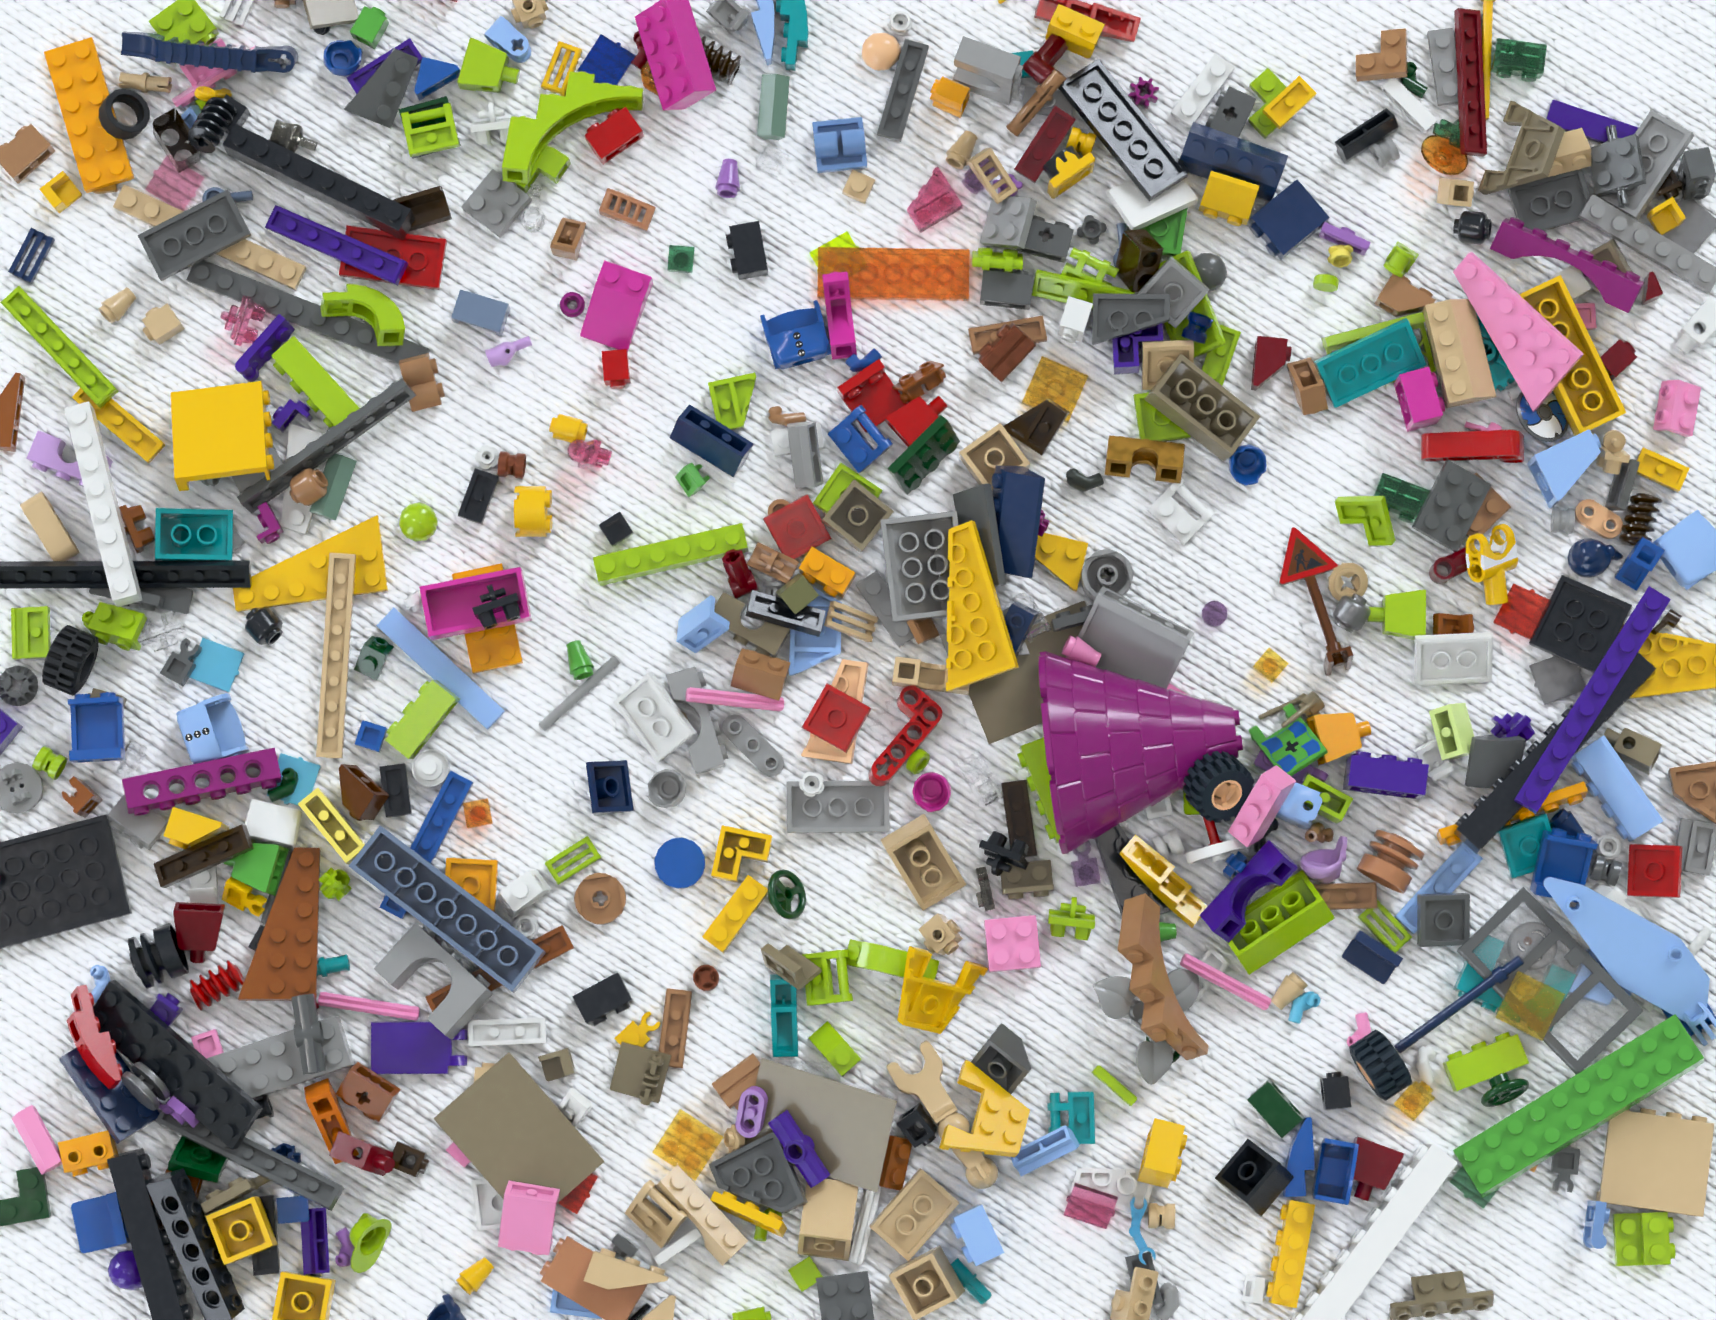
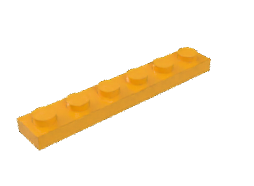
M1583 781L1550 792L1537 813L1544 811L1545 814L1558 810L1560 805L1568 803L1569 806L1581 803L1588 792L1585 782ZM1523 806L1505 826L1511 825L1510 822L1518 819L1523 821L1535 817V813ZM1456 824L1438 829L1437 838L1440 845L1447 843L1448 846L1462 841L1454 834L1458 827Z

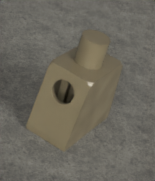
M1625 727L1621 734L1607 728L1603 736L1607 738L1620 759L1649 775L1661 753L1662 744ZM1631 744L1633 745V748L1626 749L1624 748V745Z

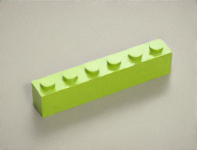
M739 523L593 557L598 582L600 586L720 559L724 557L727 551L732 549L742 550L743 553L749 552L743 524Z

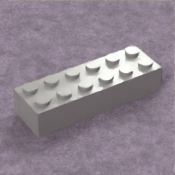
M336 1015L320 1020L324 1036L322 1048L326 1071L303 1075L300 1051L296 1046L294 1029L207 1058L252 1099L355 1065L340 1016Z

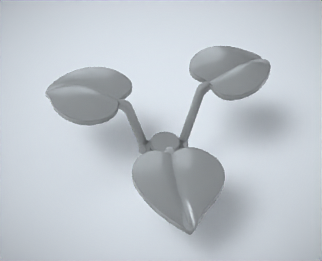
M1186 969L1172 970L1168 973L1169 981L1176 999L1184 1012L1197 999L1199 977L1197 974ZM1114 976L1093 984L1100 1007L1105 1015L1112 1019H1130V1023L1142 1031L1138 1020L1143 1016L1144 1003L1136 1000V996L1129 990L1130 978ZM1143 1032L1150 1042L1143 1041L1138 1045L1136 1064L1142 1078L1152 1085L1169 1070L1173 1061V1051L1165 1040L1155 1042Z

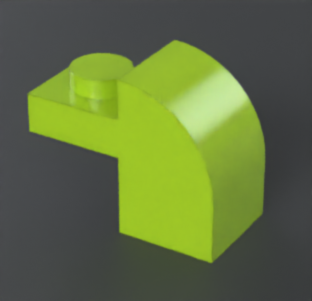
M546 146L533 166L528 184L516 183L517 187L527 193L540 173L557 184L571 165L569 157L553 147Z

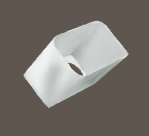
M252 799L245 825L251 839L296 848L303 813L299 809Z

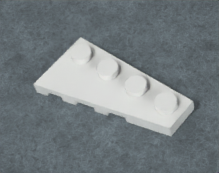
M289 423L286 460L299 453L307 444L317 440L324 434ZM327 460L314 470L318 469L323 473ZM288 487L283 493L281 527L307 535L313 513L309 512L311 505L306 506L302 503H296L291 498L289 493L291 488Z

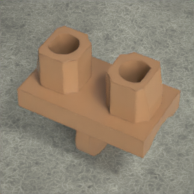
M757 542L747 562L749 567L784 584L791 580L799 564V561Z

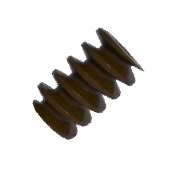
M703 36L701 41L709 67L711 68L712 77L719 74V81L721 82L728 78L727 84L729 86L738 73L741 65V56L738 55L734 60L731 59L733 51L730 50L724 55V46L721 45L715 50V41L706 45V36Z
M1636 493V495L1631 496L1629 499L1633 504L1627 507L1630 515L1624 517V521L1628 524L1623 525L1621 528L1626 534L1619 536V540L1622 543L1631 547H1635L1642 537L1652 542V539L1646 533L1655 532V529L1650 527L1649 523H1657L1658 520L1651 515L1652 513H1660V510L1654 504L1663 502L1658 497L1645 493Z

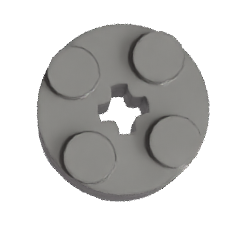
M1111 549L1099 550L1093 553L1086 560L1081 572V586L1085 594L1092 601L1095 600L1103 586L1124 597L1129 591L1133 580V569L1129 560ZM1104 571H1107L1108 575H1113L1110 582L1101 579Z

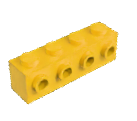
M1287 1200L1286 1204L1281 1206L1280 1219L1283 1220L1282 1229L1277 1230L1275 1245H1278L1277 1256L1273 1255L1270 1271H1274L1272 1282L1268 1281L1266 1297H1269V1303L1297 1308L1315 1210L1314 1204Z

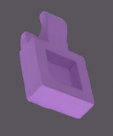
M169 1096V1101L164 1105L160 1103L158 1107L165 1114H170L181 1125L187 1122L194 1128L200 1122L195 1118V1114L174 1096Z

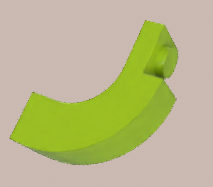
M346 284L345 292L322 293L320 308L322 317L354 316L361 318L374 329L377 346L403 345L405 334L403 316L396 304L383 293L373 288L356 284Z
M849 940L847 948L849 957L846 958L848 966L904 979L907 951L865 941ZM930 959L923 977L935 980L939 966L938 960Z

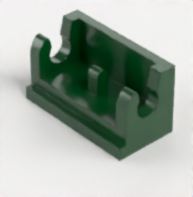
M1270 1078L1247 1099L1281 1138L1304 1119V1115Z

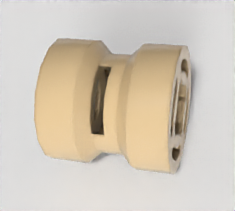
M1149 1203L1148 1228L1156 1229L1158 1226H1164L1166 1229H1174L1175 1204L1167 1203L1165 1206H1159L1157 1203Z

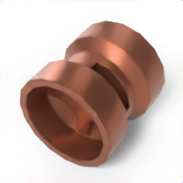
M500 451L497 475L499 477L513 475L515 478L523 479L526 468V454L517 453L516 455H510L509 452Z
M701 965L695 970L693 981L700 990L711 991L718 986L719 974L713 966Z

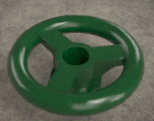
M784 869L774 872L769 879L768 900L776 913L789 920L801 916L806 906V893L800 879L793 872ZM779 878H788L794 884V887H785ZM798 894V906L795 911L791 912V901L794 895Z
M1508 1073L1496 1075L1489 1080L1492 1089L1482 1096L1481 1104L1485 1107H1495L1510 1102L1527 1091L1529 1082L1522 1078L1510 1080Z

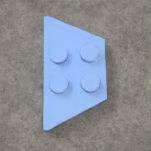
M815 587L813 588L819 596L807 606L826 611L820 636L817 637L790 629L789 662L791 664L789 676H794L841 654V632L826 627L824 624L830 602L836 601L841 604L842 602L824 594ZM835 609V612L842 614L841 611ZM832 618V621H833V622H836V623L842 625V621H841V620Z

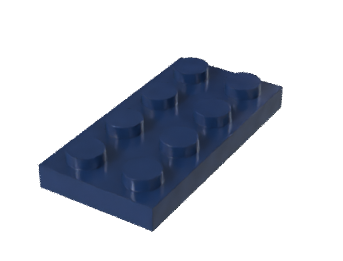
M77 1048L61 1056L59 1059L117 1144L158 1118L160 1112L157 1109L154 1111L141 1104L129 1092L122 1079L114 1089L107 1088L89 1069ZM116 1050L115 1058L117 1064L121 1065L122 1075L126 1071L131 1072Z

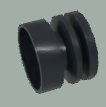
M171 923L153 929V942H151L146 933L140 934V942L136 937L128 938L129 956L132 966L147 989L154 987L153 976L158 984L164 983L163 970H166L172 979L189 973L185 952L178 948L176 931Z

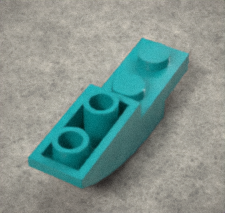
M776 0V12L780 13V21H789V23H784L783 38L788 39L787 47H782L781 62H785L786 70L796 71L798 47L808 48L809 34L805 0Z

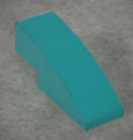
M770 974L773 1057H798L797 988L777 974Z

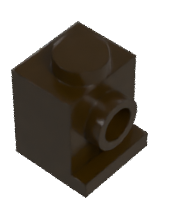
M397 1141L392 1157L395 1161L394 1169L413 1177H418L419 1173L424 1174L430 1162V1160L426 1159L428 1153ZM410 1155L415 1157L413 1165H408L406 1162L407 1157Z

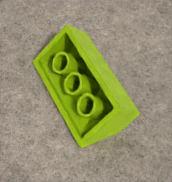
M1301 870L1287 879L1282 886L1275 887L1246 906V925L1228 945L1250 975L1335 919V917L1304 871Z

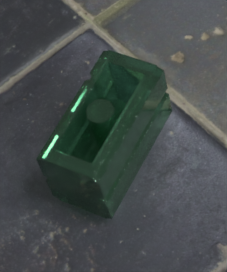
M1496 38L1493 45L1491 72L1496 73V76L1499 78H1511V75L1521 76L1523 81L1534 82L1536 79H1540L1544 73L1547 45Z
M1382 473L1373 496H1385L1388 511L1398 514V519L1404 522L1413 523L1430 490Z

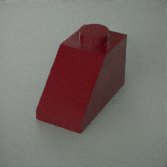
M1257 336L1255 340L1251 390L1256 391L1281 371L1286 361L1290 362L1292 347L1287 346L1288 339Z

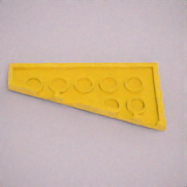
M376 515L251 576V588H233L235 610L241 612L254 608L261 609L264 607L269 608L326 600L329 553L356 554L354 596L388 591L379 516Z
M969 521L948 529V560L950 561L947 585L949 587V601H947L948 658H946V668H948V682H946V692H951L1019 668L975 521Z
M1650 632L1638 653L1653 665L1656 670L1629 699L1715 689L1716 644L1658 632L1656 635H1653Z

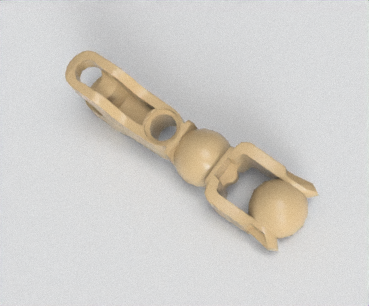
M926 1040L920 1045V1051L924 1057L925 1064L919 1073L907 1074L896 1062H891L887 1065V1070L897 1088L901 1092L915 1095L921 1100L935 1124L938 1125V1134L941 1139L944 1128L948 1124L970 1133L968 1119L958 1113L956 1106L940 1082L943 1073V1063L930 1042ZM951 1148L956 1157L966 1167L965 1176L972 1187L986 1189L996 1182L998 1168L992 1159L983 1156L981 1151L960 1152V1149Z

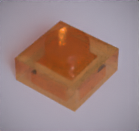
M488 798L463 803L467 829L493 824Z

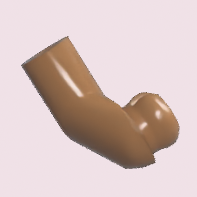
M780 406L771 407L768 410L770 414L768 418L774 424L787 426L789 423L806 422L804 412L782 414Z
M1319 822L1313 823L1311 828H1308L1305 833V839L1309 842L1316 840L1320 843H1324V841L1331 842L1334 836L1331 828L1326 829Z

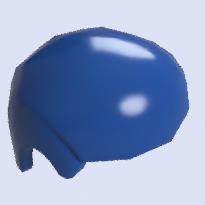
M336 40L329 43L325 48L323 62L332 74L346 77L353 74L360 67L362 50L357 48L352 40Z
M1252 444L1239 446L1233 455L1229 457V472L1236 482L1244 486L1258 483L1261 475L1266 472V456L1259 447Z

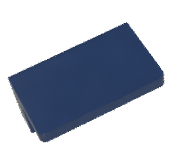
M1361 930L1356 932L1341 956L1344 960L1381 984L1387 982L1395 968L1404 959Z

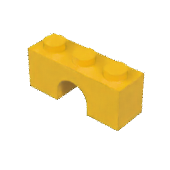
M747 875L702 938L722 953H725L745 922L768 895V889L750 875Z

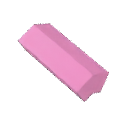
M30 1105L16 1113L11 1119L41 1175L61 1165L60 1152L36 1107Z

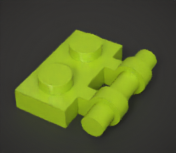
M1073 247L1069 257L1078 260L1076 266L1067 262L1061 275L1112 286V283L1103 279L1106 274L1115 278L1119 269L1110 265L1111 262L1105 259L1101 261L1091 256V252L1086 250L1080 251ZM1085 264L1099 270L1097 275L1095 276L1083 270Z
M978 248V251H972V267H980L982 270L998 268L1005 269L1007 272H1012L1013 269L1023 270V253H1018V250L1015 249L993 252L991 248Z

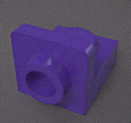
M169 992L166 996L159 993L156 996L158 999L150 1010L170 1027L183 1008L178 1005L180 1000Z

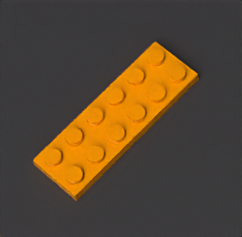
M90 37L44 51L85 192L90 193L93 190L135 179L124 140L108 134L99 120V108L110 93L93 38ZM112 105V113L114 117L117 119L114 107Z

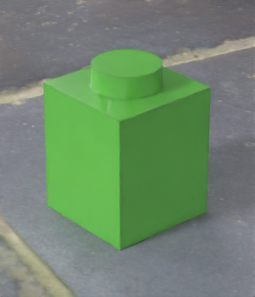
M364 6L350 30L353 39L375 50L389 25L385 17L386 13L376 7L370 9Z

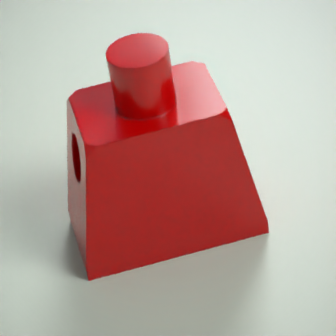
M919 396L889 414L885 418V422L903 443L909 447L948 406L940 396H937L929 404Z

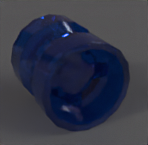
M1190 311L1187 318L1189 321L1188 325L1183 329L1181 336L1205 344L1208 337L1206 334L1207 329L1212 326L1214 319Z

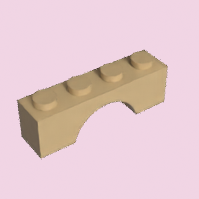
M678 1165L656 1185L655 1188L679 1211L683 1210L688 1215V1218L702 1234L705 1248L722 1266L748 1242L743 1234Z

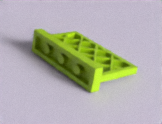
M1423 312L1321 338L1323 348H1325L1328 355L1334 350L1341 349L1407 318L1412 330L1419 329L1421 340L1419 347L1421 348L1423 344L1425 352L1422 350L1421 352L1427 359L1430 371H1436L1424 325Z

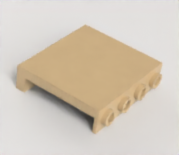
M1629 1108L1608 1121L1600 1191L1597 1192L1596 1201L1704 1217L1715 1123H1708V1118L1701 1116H1692L1691 1120L1681 1119L1682 1114L1666 1112V1116L1656 1115V1110L1640 1108V1113L1632 1112Z

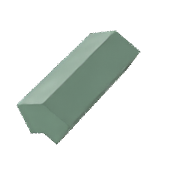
M762 74L757 136L764 140L773 139L779 141L785 138L790 76Z
M334 454L327 460L323 471L328 481L327 493L311 505L309 512L336 521L357 462L356 460L340 454Z

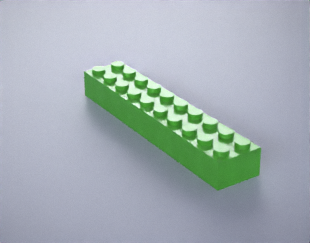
M1675 1014L1453 1150L1454 1155L1481 1198H1484L1607 1123L1612 1118L1704 1063V1057Z

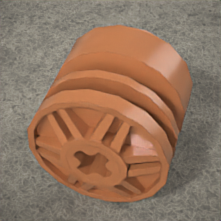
M1376 830L1374 837L1383 844L1371 841L1369 846L1377 852V855L1365 853L1356 869L1371 880L1393 891L1404 894L1412 880V877L1404 871V868L1417 870L1419 865L1410 858L1421 861L1425 854L1416 848L1413 843L1397 834Z

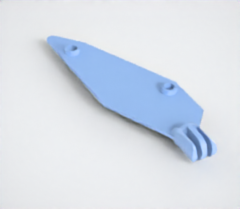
M1547 877L1544 880L1543 885L1619 986L1672 1015L1676 1014L1679 1019L1687 1023L1703 1046H1706L1708 1042L1696 1028L1698 1024L1702 1026L1712 1041L1716 1039L1715 1034L1704 1021L1708 1017L1716 1028V1019L1707 1008L1710 978L1680 937L1585 885L1553 877ZM1571 901H1577L1575 907H1569Z

